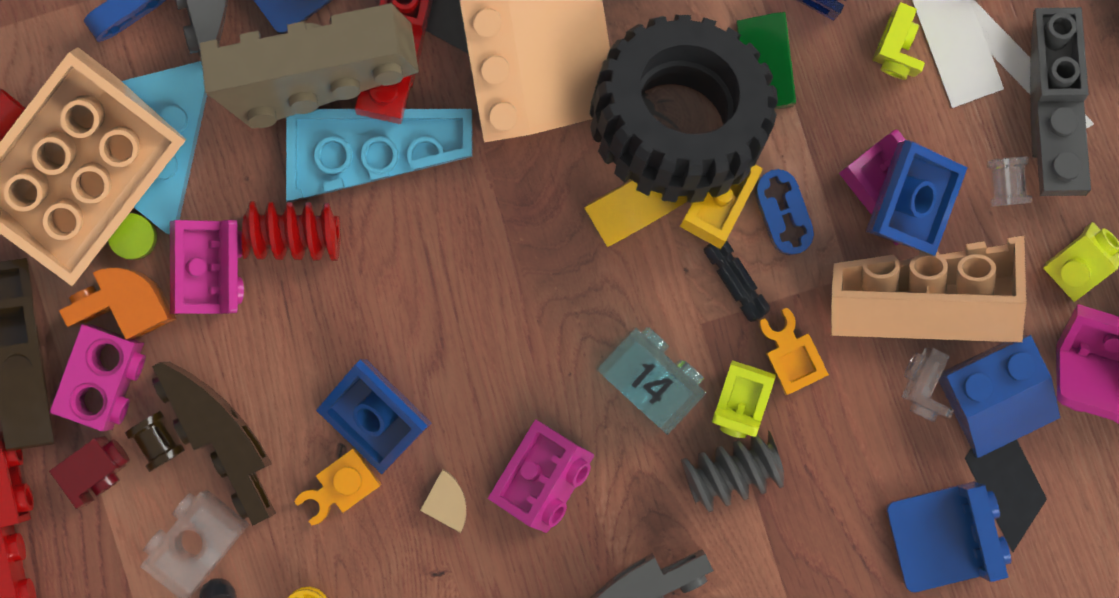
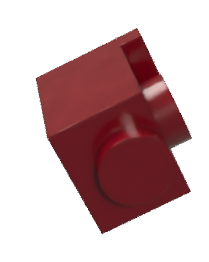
M106 436L92 439L49 472L73 506L78 509L94 501L89 492L93 491L96 496H99L120 480L116 473L127 466L126 463L130 460L123 447L115 439L109 441Z

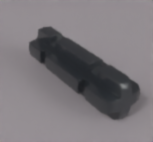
M726 240L721 249L708 244L704 248V253L712 265L716 263L718 266L717 273L735 301H740L743 305L740 309L747 320L754 322L765 316L770 311V306L762 294L758 295L755 290L758 287L738 257L734 258L731 254L734 250L729 242Z

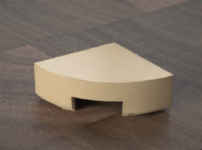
M443 469L420 511L461 533L467 516L465 496L458 481Z

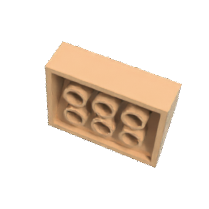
M460 0L484 142L532 135L593 119L589 115L591 101L603 61L607 59L610 50L603 0Z
M77 47L66 55L0 142V234L73 286L186 139L118 77Z

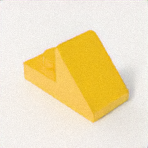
M755 164V166H752L748 176L739 185L732 184L727 193L718 197H712L710 192H707L704 201L692 202L679 227L721 249L763 168Z

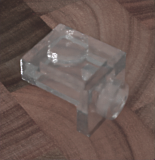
M924 348L922 354L916 352L913 355L904 374V377L909 379V382L901 398L912 402L909 411L932 422L936 421L938 415L951 419L955 411L930 399L950 358L949 355L935 348Z

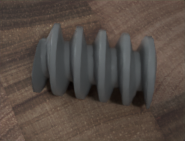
M768 431V444H765L758 434L756 437L751 436L749 451L740 440L734 441L733 456H730L722 446L716 447L715 462H712L705 452L698 453V468H694L687 458L681 459L695 504L701 502L708 512L714 510V496L717 495L726 506L731 505L732 490H736L744 500L749 499L750 484H754L761 494H765L768 478H772L779 488L784 487V469L770 431Z

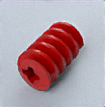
M255 201L249 202L242 222L241 244L243 259H247L252 248L257 260H263L267 257L271 247L276 260H283L288 248H290L294 260H302L308 247L313 261L321 260L326 248L330 259L338 261L341 240L340 218L333 215L330 203H324L320 216H317L314 213L311 202L305 203L301 215H296L292 202H287L283 215H278L274 202H268L264 215L259 214Z

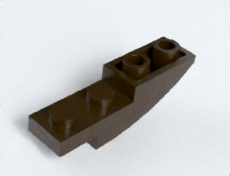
M27 258L0 262V419L5 448L8 452L54 444Z
M160 362L152 366L157 377L152 379L153 386L163 403L170 401L178 417L173 420V425L181 441L185 445L191 443L194 450L212 443L215 451L210 453L211 460L222 478L229 477L236 493L231 495V499L240 517L243 520L249 517L252 525H255L276 514L256 474L257 471L272 463L246 422L225 399L190 372L171 362Z

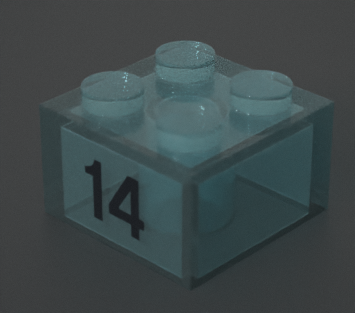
M646 327L641 333L637 328H632L595 369L668 435L706 394L699 386L704 378L684 359H680L675 364L667 357L664 352L668 349L669 345L652 329Z

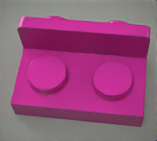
M535 419L487 499L529 527L547 533L551 527L556 526L562 520L567 509L566 502L575 487L580 486L588 477L591 469L590 462L594 454Z

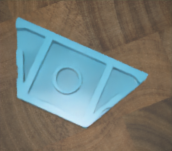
M201 61L122 81L186 139L134 206L137 211L166 234H170V221L180 220L207 99Z

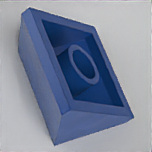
M908 140L899 142L866 232L935 256L968 167Z
M367 359L359 360L316 410L381 475L432 424Z

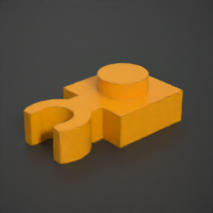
M784 308L780 310L785 320L782 330L778 332L773 331L769 327L766 318L759 320V329L766 338L774 340L777 348L765 354L785 395H789L829 374L809 333L798 338L795 337L793 332L796 326L794 314L790 309Z
M353 448L316 475L323 485L320 490L308 489L299 494L294 502L297 506L304 503L307 499H314L318 502L320 507L319 513L309 520L312 526L326 519L333 503H336L341 512L344 513L382 484L359 452Z

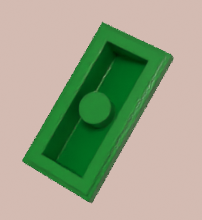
M777 12L737 20V32L741 34L739 40L745 46L750 42L761 54L758 59L759 64L766 63L773 75L770 85L777 89L778 98L775 109L793 107L796 104V94L786 13Z

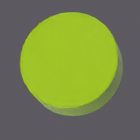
M129 213L110 237L108 243L113 252L118 256L129 260H139L148 256L155 248L157 232L149 219L139 214Z

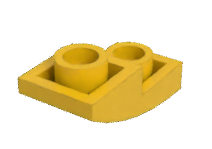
M630 179L627 183L588 203L584 208L604 243L609 247L687 202V196H679L676 202L663 201L661 193L650 191L649 196L637 191L638 184Z

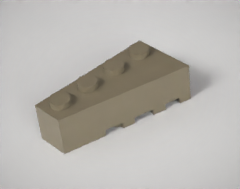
M392 3L331 15L329 25L321 26L302 21L288 24V33L261 38L259 31L240 34V43L219 47L217 39L200 43L205 93L252 129L270 127L277 120L295 114L311 113L318 106L336 100L355 98L362 91L380 85H393L400 82L404 77L419 72L412 24Z

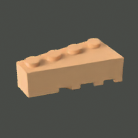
M1024 236L1007 238V245L987 248L984 241L966 244L965 251L939 255L937 250L935 256L919 251V255L905 260H898L895 255L834 263L832 336L1022 342L1026 310Z

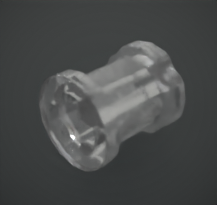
M1029 157L1002 158L987 161V168L992 169L995 197L990 200L991 207L1032 203V196L1027 194L1025 166L1029 164Z

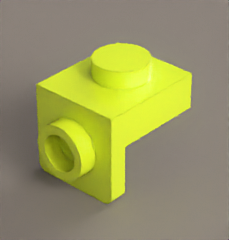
M1092 222L1085 227L1077 239L1047 261L1043 269L1075 302L1118 269L1119 241L1109 230L1105 228L1100 230Z
M732 360L712 423L720 425V430L732 437L746 438L747 435L756 437L776 374Z

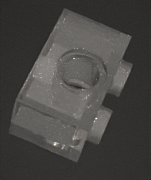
M208 490L200 492L196 497L189 493L172 513L178 520L166 533L160 529L143 549L149 556L140 567L178 598H190L194 595L250 525ZM186 530L195 531L200 535L203 546L199 554H191L184 549L182 536Z

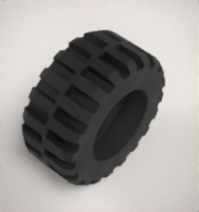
M675 15L674 21H667L666 16L649 19L646 29L642 24H639L626 31L624 39H619L613 44L607 59L603 61L590 106L589 115L593 118L590 126L592 137L597 143L601 142L598 152L606 164L615 163L614 174L625 183L629 179L633 180L638 184L636 190L649 196L650 191L662 194L663 201L676 202L679 196H687V202L692 203L704 201L707 192H710L712 197H718L727 193L732 184L739 185L748 176L774 127L777 116L774 109L778 103L777 89L770 85L773 75L769 66L766 63L759 64L758 59L761 54L750 42L745 46L739 40L741 34L730 27L726 31L716 27L717 21L704 17L702 22L692 21L691 15ZM666 84L690 87L702 93L713 103L721 116L723 126L702 134H687L675 131L663 125L650 113L643 101L642 93L653 87Z

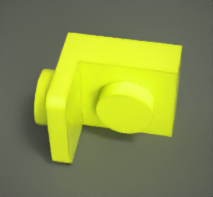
M900 2L890 14L872 61L882 64L880 69L882 72L892 77L906 80L908 75L916 77L920 74L925 62L900 52L902 48L905 50L910 49L919 28V24L912 22L917 9Z

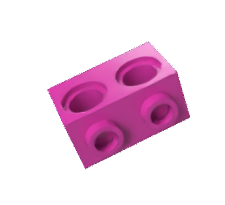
M82 324L49 413L102 432L113 430L115 424L120 425L126 416L130 404V399L125 397L130 381H137L145 364L146 355L141 354L144 343L137 340H126L123 335L92 324ZM108 344L116 347L119 352V362L112 370L106 369L100 360L101 351ZM91 388L97 389L103 396V406L96 414L90 412L84 403L85 395Z

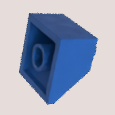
M1023 335L1022 342H1002L936 375L976 458L984 456L1061 418L1052 377L1031 335Z

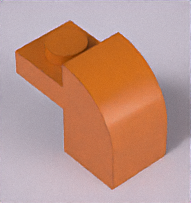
M105 268L93 272L101 290L96 291L94 286L80 290L69 297L71 305L59 310L67 327H80L82 324H86L112 311L126 340H136L176 320L175 315L170 314V305L165 294L154 280L143 273L122 268Z

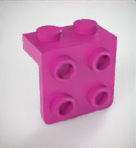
M1077 304L1056 344L1057 400L1074 411L1087 412L1113 420L1118 424L1119 316Z

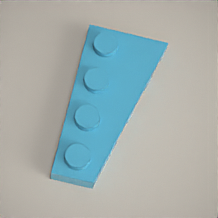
M316 109L311 113L295 114L286 117V202H294L473 157L472 109H405L402 124L357 115L355 109Z

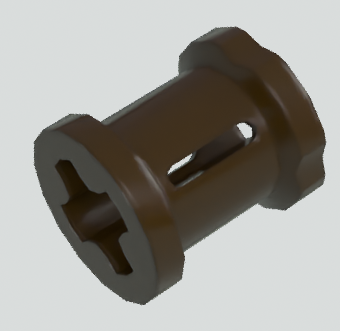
M161 411L151 415L125 432L128 439L134 438L148 461L146 468L149 472L185 451L182 444H175L162 423L164 416Z

